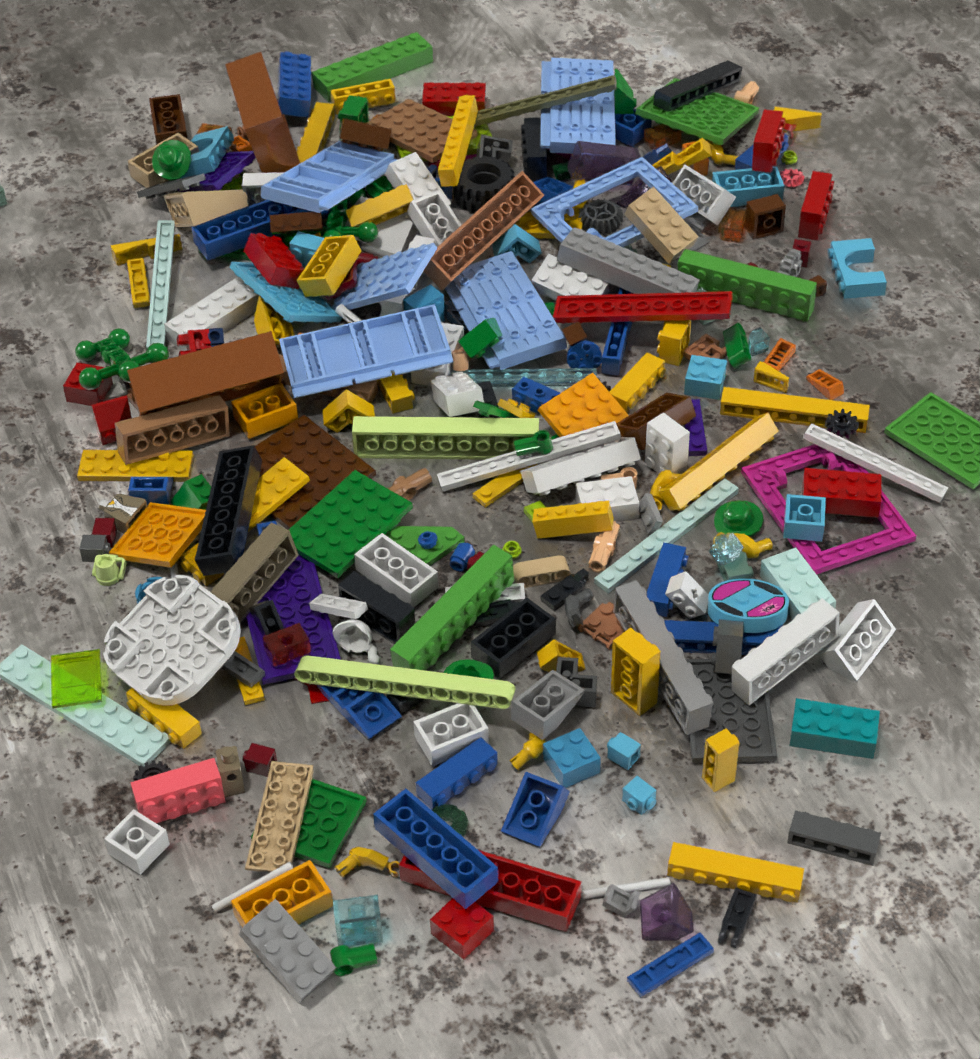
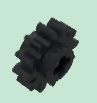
M844 409L841 410V413L834 410L833 415L828 414L825 427H827V431L833 432L837 436L842 438L845 436L847 439H850V434L856 435V430L858 429L857 416L851 417L852 411L846 414Z

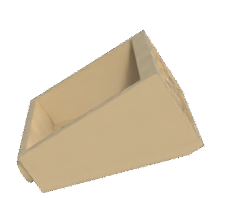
M243 190L196 191L164 195L171 218L175 220V227L196 226L248 206V197Z

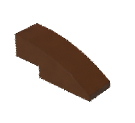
M579 321L561 330L569 346L583 341L587 337Z

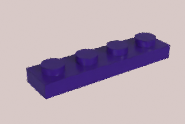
M691 399L696 417L684 425V428L690 432L688 456H706L707 444L700 399Z

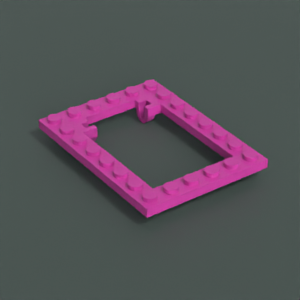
M816 444L741 468L742 475L782 532L784 531L786 501L778 490L787 488L786 473L820 462L823 465L828 464V470L868 473V471L860 465L846 460L833 452H829ZM881 490V506L877 519L886 530L824 551L820 550L815 541L788 539L793 548H797L812 570L819 574L914 542L916 535Z

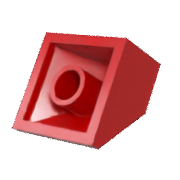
M127 395L91 405L97 433L102 445L117 441L116 422L132 418Z

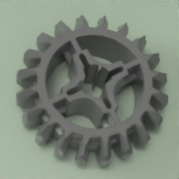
M605 198L603 200L591 199V202L587 201L586 205L584 204V207L579 210V218H581L582 228L585 231L594 228L599 234L604 235L605 233L611 234V231L616 232V229L620 228L623 222V212L620 205H617L616 202L607 201Z

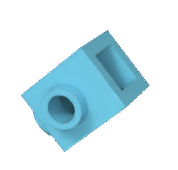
M622 732L609 740L607 744V758L629 770L640 758L641 744Z
M636 776L623 788L622 801L631 810L642 815L655 806L656 789Z

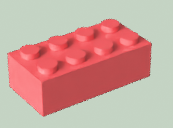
M214 758L130 782L137 811L156 824L225 803L221 776Z

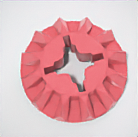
M790 168L789 170L784 169L779 172L784 186L797 187L804 182V175L797 169L792 170Z

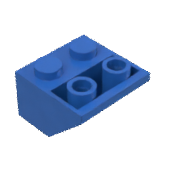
M170 476L131 477L128 489L129 496L146 499L147 505L150 502L169 505L174 478Z

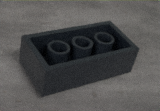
M541 117L524 118V124L521 125L523 170L528 178L535 182L547 178L546 148L540 147Z
M353 571L338 584L339 597L367 603L368 610L357 620L367 624L372 631L391 643L395 644L415 624V609L410 603H405L395 594L384 590L379 584L368 580L364 575Z
M525 598L470 642L471 658L489 665L493 670V674L501 679L556 634V618L529 598Z

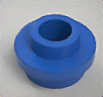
M426 531L418 537V542L422 548L431 549L436 545L437 535Z

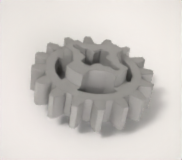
M793 248L789 250V253L781 260L778 273L794 277L799 276L802 260H800L801 251Z

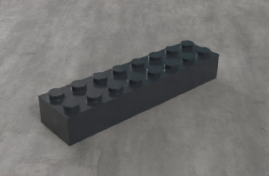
M255 445L219 451L195 556V562L203 576L226 573L244 553L262 465V459Z

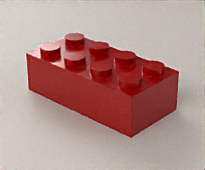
M424 83L422 105L445 116H454L459 96L469 95L475 96L478 111L486 109V83Z
M764 109L753 142L752 171L772 173L773 166L776 167L777 158H779L785 136L783 128L785 127L786 118H783V111Z
M812 172L800 213L798 238L818 241L819 234H823V224H826L827 214L829 213L833 198L832 191L835 181H832V174Z
M250 233L244 252L270 285L300 289L297 279L304 268L295 258V255L282 242V239L277 236L268 237L261 233Z
M804 468L802 495L826 497L825 513L878 518L881 506V474Z

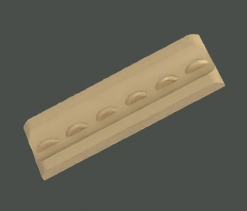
M271 762L245 870L272 872L288 862L293 863L313 777V765Z

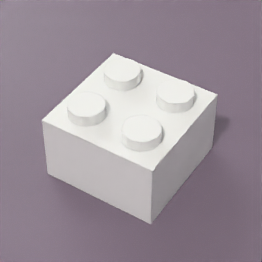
M134 809L104 839L108 854L140 875L170 845L166 829Z

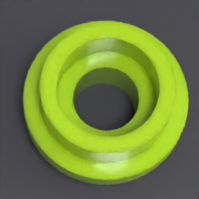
M791 150L785 151L781 156V161L786 165L796 163V153Z
M508 541L502 548L503 551L512 555V559L519 557L522 552L521 546L516 541Z

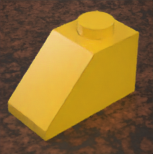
M555 639L537 652L539 666L544 671H556L558 657L578 658V672L585 670L582 654Z

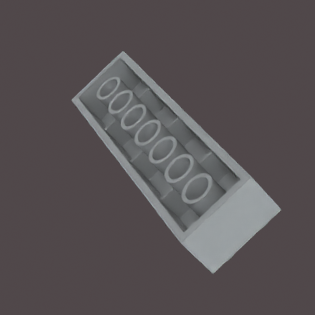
M575 227L560 244L556 260L634 294L696 292L700 279L692 275L680 272L675 268L668 267L661 262L649 259L644 255L637 254L627 248L618 246L613 242L606 241Z
M637 580L616 587L613 613L624 631L631 627L636 632L641 633L647 641L656 645L661 651L658 688L685 734L689 735L709 727L713 700L704 691L700 678H696L691 663H687L683 650L676 645L672 632H668L664 619L661 616L659 617L654 603L649 601L645 588L641 587Z

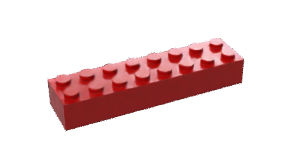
M479 850L498 867V883L475 901L477 904L567 932L581 898L582 881ZM405 855L403 856L399 864L401 881L449 895Z

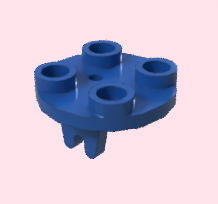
M587 340L579 341L569 348L567 363L578 374L586 375L600 366L602 363V352L594 342Z

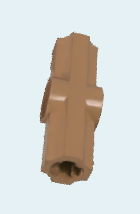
M426 468L420 469L408 477H398L393 482V485L387 489L410 500L415 496L417 490L432 482V477Z

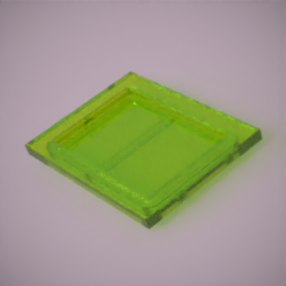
M100 649L51 655L52 709L102 702Z

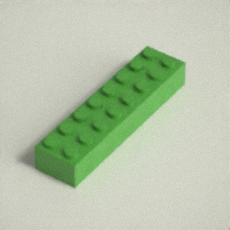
M417 32L411 33L405 37L313 71V88L327 102H331L330 90L390 79L433 62V46Z
M684 249L678 260V271L700 279L697 290L703 287L707 292L732 291V302L807 322L814 309L817 282Z
M493 545L390 648L393 667L426 671L430 666L434 665L443 652H447L451 644L456 639H459L469 626L475 623L477 616L486 612L489 604L497 600L501 593L513 584L512 555Z

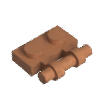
M704 334L683 351V356L689 360L691 355L723 359L727 351L725 346L722 349L719 347L720 341L708 334Z

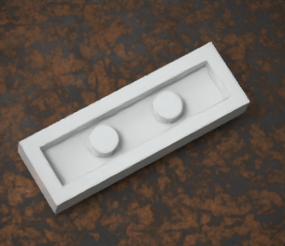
M320 594L309 602L311 610L350 619H357L368 610L366 602L327 594Z

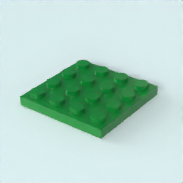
M312 779L294 856L306 861L311 860L312 863L330 869L366 804V797Z

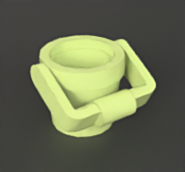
M97 555L94 561L92 576L96 577L100 585H114L119 580L124 579L127 561L122 557H118V555ZM117 562L122 563L121 569H119V567L117 566Z

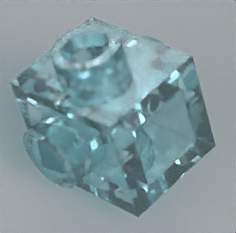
M732 532L716 537L715 543L708 552L722 566L737 560L744 546Z

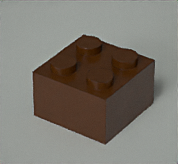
M778 194L747 201L745 229L753 240L783 232L786 205Z

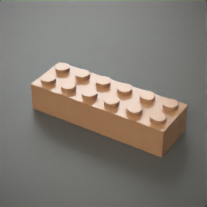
M218 395L116 422L118 453L125 465L168 452L171 453L229 437L228 406L221 396Z

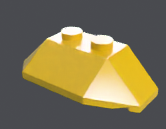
M259 296L254 317L257 334L272 331L276 348H280L279 339L295 336L292 324L284 320L280 313L274 311V308Z

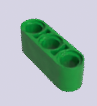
M740 323L725 329L723 337L728 360L736 369L751 360L746 333Z

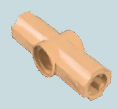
M614 520L612 531L600 532L599 536L595 537L593 552L589 560V568L593 572L600 573L604 571L609 557L614 554L616 538L620 530V525Z

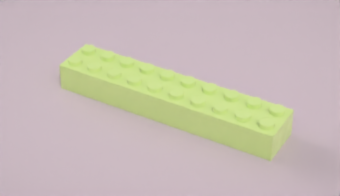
M354 416L352 427L354 454L359 458L486 460L516 451L515 440L533 437L539 431V418Z

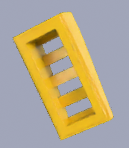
M760 361L755 367L753 382L787 393L789 377Z

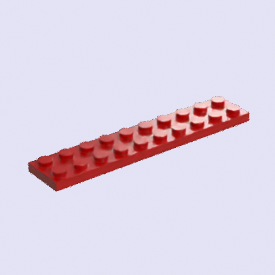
M732 291L557 296L553 318L556 323L562 324L576 323L578 321L579 323L724 320L730 319L733 295Z

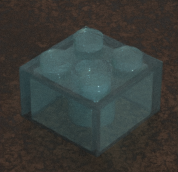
M378 895L333 900L338 946L345 945L352 948L358 945L383 942Z

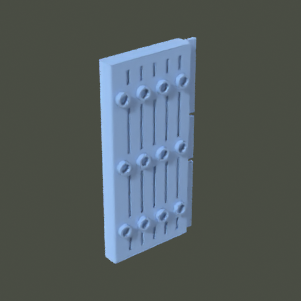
M551 58V61H542L541 94L614 75L613 61ZM614 90L541 109L540 147L550 148V153L615 155Z
M338 141L262 185L261 198L320 213L323 210H329L356 193V191L383 176L388 165L397 159H394V154Z
M512 251L470 264L445 287L469 332L485 319L495 318L502 333V336L499 338L500 342L492 348L490 346L486 348V353L483 355L490 369L499 367L500 370L567 348L565 336Z
M435 304L279 339L294 398L353 385L352 382L360 384L391 377L392 373L400 375L453 363L450 347Z

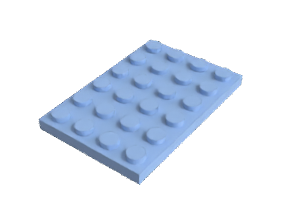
M434 243L423 244L418 248H410L404 252L399 251L394 255H386L377 260L373 259L370 262L358 264L357 284L351 290L342 292L334 300L333 309L336 310L340 304H343L347 309L351 310L409 294L437 250V246Z

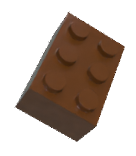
M343 118L339 138L342 139L343 143L352 144V142H357L358 146L368 148V145H371L375 150L384 151V149H388L392 130Z

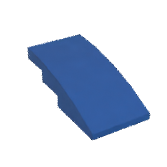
M317 685L329 702L367 739H371L402 718L401 714L383 693Z

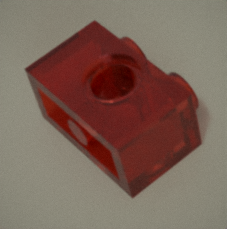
M300 623L262 637L264 650L274 667L311 652L310 640Z

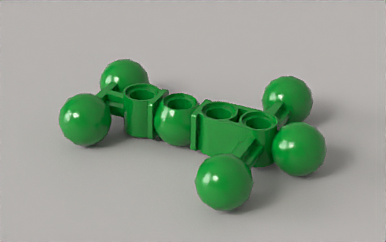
M362 188L328 210L327 226H322L323 231L303 233L311 235L320 233L322 238L354 235V237H359L363 242H373L378 236V229L374 223L367 221L363 222L359 227H344L348 219L346 213L348 209L347 202L353 206L361 196L369 198L367 191ZM291 233L292 237L294 238L297 233Z
M120 328L114 329L106 339L95 343L84 340L77 344L75 354L80 361L91 362L96 358L97 353L100 352L102 360L108 365V367L100 370L92 367L85 368L79 375V383L84 389L95 390L100 386L102 380L115 375L120 377L122 381L131 383L127 370L147 363L166 360L169 357V351L164 344L153 343L148 347L146 353L130 358L124 351L130 343L128 332Z

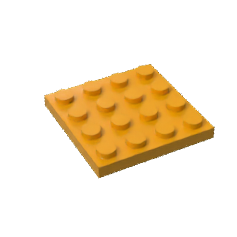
M593 372L538 408V412L559 437L613 421L618 423L629 416Z
M150 502L110 550L109 554L118 555V557H122L126 561L172 568L202 530L206 510Z

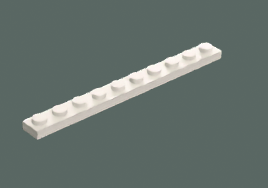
M613 421L551 440L553 450L546 455L535 452L517 456L516 451L439 473L437 477L442 492L612 442L621 439V434L616 422Z

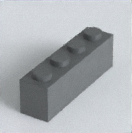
M795 810L787 843L873 866L881 833L872 829L853 826L850 823H842L827 817H819L808 812Z

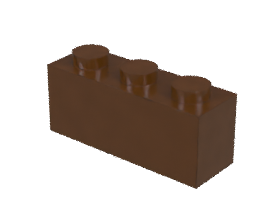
M321 212L270 215L272 235L298 233V231H323Z

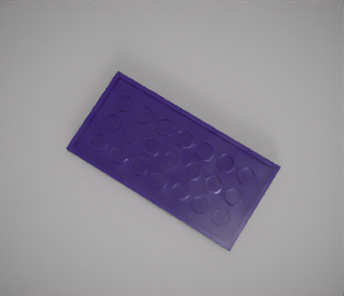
M301 555L297 556L258 602L273 600L288 637L269 645L257 628L251 612L246 616L258 667L265 672V676L261 679L263 685L295 678L294 673L303 656L341 660L328 613H320L310 609L309 602L323 593L314 563Z

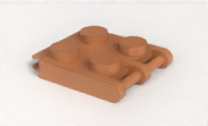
M611 602L607 604L602 603L583 621V625L580 624L578 626L579 631H584L591 635L595 641L599 640L609 650L612 649L613 640L625 632L613 613L614 604Z

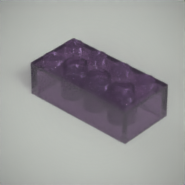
M577 141L567 168L571 179L591 181L640 158L641 155L638 148ZM635 178L621 185L632 186Z

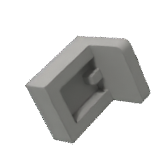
M611 884L607 888L602 906L625 918L631 912L635 913L640 905L638 900L640 892L636 890L629 894Z

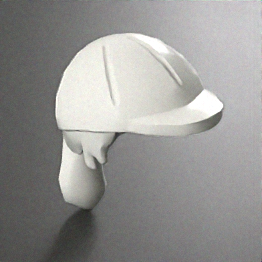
M349 619L340 622L334 627L332 631L334 639L337 640L344 650L348 653L350 651L354 653L365 651L368 653V662L370 664H379L381 657L377 654V648L371 643V630L367 624L361 620Z

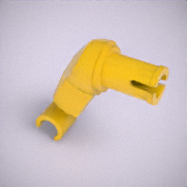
M707 140L711 147L713 163L719 166L722 163L735 166V160L738 156L724 154L721 145H716L712 141Z
M664 470L655 479L650 494H652L658 510L662 509L661 502L663 501L659 491L680 476V473L677 474L672 473L670 470Z
M720 532L717 534V537L713 538V545L716 547H722L724 544L726 547L740 545L742 552L746 553L747 558H757L759 553L771 550L773 547L772 541L769 538L755 542L749 536L740 533H727L725 535Z
M530 732L529 740L523 744V749L509 761L519 770L529 760L537 759L543 752V743H546L545 738L542 740Z
M355 847L349 850L348 857L334 867L337 872L345 867L339 873L342 878L356 866H370L380 871H383L385 867L389 869L392 877L397 878L399 874L392 869L395 867L399 868L400 863L398 861L388 862L389 857L375 850Z

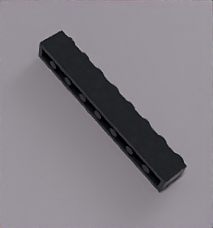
M727 60L656 90L653 105L667 112L739 82L743 67Z

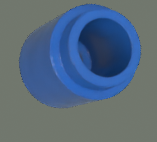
M459 543L450 558L452 569L462 572L467 568L469 558L475 555V550L471 544Z

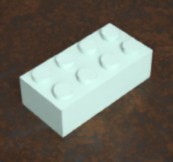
M797 548L761 561L760 577L763 581L778 586L787 594L789 598L788 615L792 620L796 615L806 611L812 603H816L822 598L832 607H836V600Z

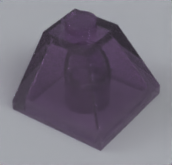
M671 883L640 900L643 940H679L694 932L692 911L676 884Z

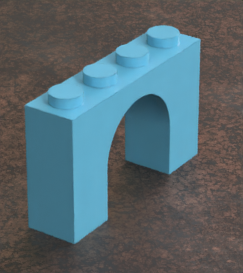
M228 126L196 134L191 142L198 146L199 152L191 155L189 170L182 178L215 171L234 141V135Z
M871 238L831 241L830 249H828V258L831 259L832 270H835V280L839 282V291L842 292L844 299L885 295L887 281L883 271L863 273L856 272L848 267L851 264L873 262L875 248Z

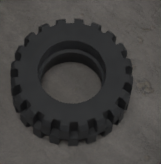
M477 156L473 157V159L465 160L458 185L453 186L455 201L464 210L467 209L471 213L477 212L515 178L514 170L507 162L505 163L502 159H496V157L492 156L491 158L487 156L478 158Z

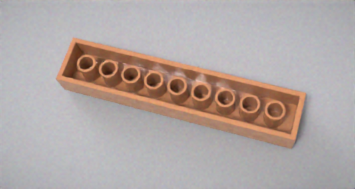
M521 171L437 247V250L425 267L424 273L442 291L545 195Z

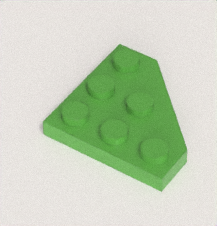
M397 526L385 534L429 566L456 549L459 543L465 542V537L453 527ZM426 531L437 535L436 545L431 549L422 548L418 542V537Z

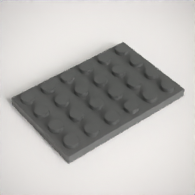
M685 659L687 663H691L696 678H700L704 691L713 700L709 727L689 734L692 763H703L705 740L726 728L739 740L737 762L777 761L768 691L748 705L732 691V674L716 673L715 665H711V659Z

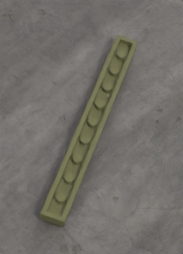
M612 75L478 111L474 128L479 125L490 124L494 121L505 120L506 118L520 116L555 105L566 104L567 102L581 100L582 98L596 96L605 92H612L616 90V77Z

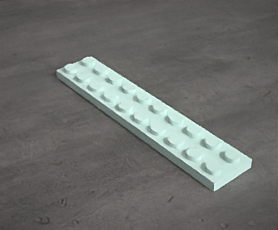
M22 644L0 663V678L139 766L145 767V762L150 764L171 743L167 733L160 732L154 725Z

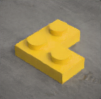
M501 398L499 400L498 406L519 418H535L536 414L530 411L531 407L523 403L519 406L517 401L510 398L508 401Z

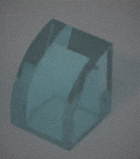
M761 327L754 329L749 335L748 346L751 357L766 352L769 349L770 337Z

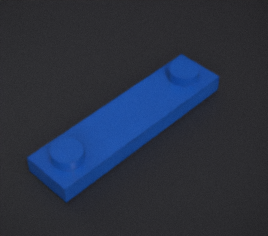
M699 932L629 975L627 982L641 998L714 953V948L702 933Z

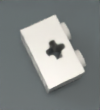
M686 571L672 576L665 595L689 619L705 614L709 594Z

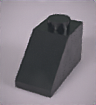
M265 600L249 607L257 628L269 645L288 637L273 600Z

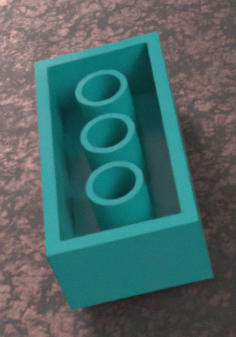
M796 698L789 746L874 759L880 711Z

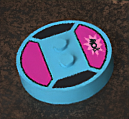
M746 578L727 580L715 585L708 595L709 617L718 625L719 619L743 621L744 633H761L774 630L783 625L788 617L789 598L787 594L778 586L766 581Z

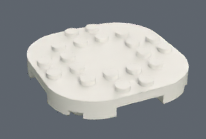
M176 575V578L171 579L164 577L150 584L144 590L146 596L120 623L115 621L111 625L104 639L106 647L103 654L110 669L146 700L157 705H175L193 697L230 658L240 639V623L231 607L224 600H220L201 586L197 580L185 575Z

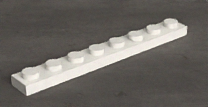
M814 424L809 426L803 436V439L833 452L846 460H850L863 468L881 474V476L920 493L933 501L940 503L948 490V487Z

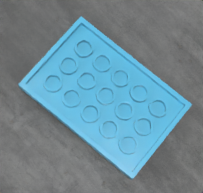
M231 262L229 268L235 272V275L240 277L246 285L250 286L256 294L260 295L266 303L270 304L274 311L280 313L287 322H341L342 317L336 314L335 309L322 297H305L301 288L294 289L270 285L253 263Z

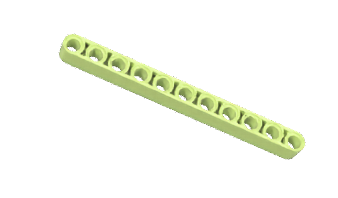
M303 656L294 673L298 681L308 684L498 709L510 707L516 690L515 686L508 681L315 656Z

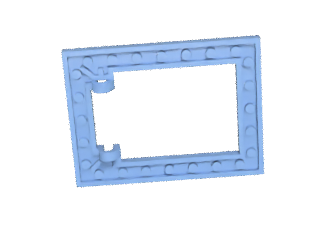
M640 157L531 208V214L562 243L573 229L564 221V214H568L570 217L573 216L574 209L572 207L636 177H639L650 188L654 187L682 219L697 213L698 206L648 161ZM634 224L605 238L594 228L586 231L621 247L644 238L643 234Z

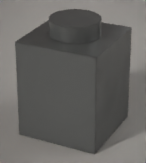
M106 535L82 536L79 548L82 562H94L97 555L109 554L111 546L110 543H107Z

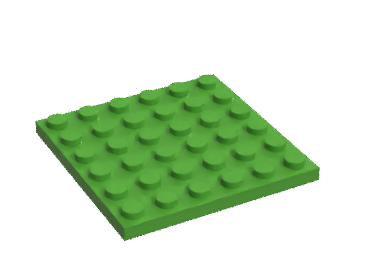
M674 78L667 85L677 82L679 79ZM716 92L669 112L653 105V95L636 109V114L644 119H651L658 124L668 125L672 129L682 130L686 134H693L700 139L712 141L716 145L726 143L759 112V107Z

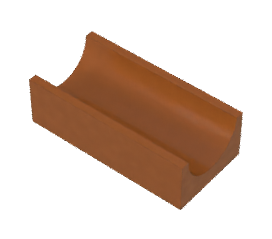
M258 52L225 64L243 126L261 172H286L300 164L285 115L281 113L262 53Z
M272 331L127 370L139 416L218 395L221 396L224 402L231 401L282 383L284 376Z

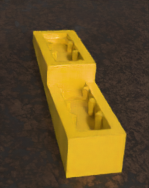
M701 138L678 154L672 151L652 166L663 176L682 169L684 164L690 166L711 157L710 144Z
M179 234L174 235L173 252L182 249ZM156 238L110 245L113 260L119 266L127 263V260L146 256L154 259Z

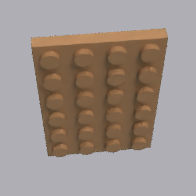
M407 99L367 122V124L390 128L392 131L389 142L412 153L416 152L418 156L434 163L442 157L453 119L412 99ZM473 129L470 140L477 137V130Z

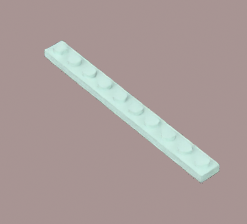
M158 220L146 350L153 343L165 345L166 331L164 324L167 322L175 220Z
M724 478L596 576L594 584L605 592L610 593L658 556L663 542L669 544L676 542L720 506L737 495L739 488Z

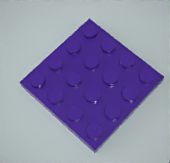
M226 152L215 171L204 174L206 180L201 181L199 186L191 187L189 185V189L184 191L178 189V192L221 190L225 183L232 181L235 175L243 171V168L253 163V160L256 158L254 152Z

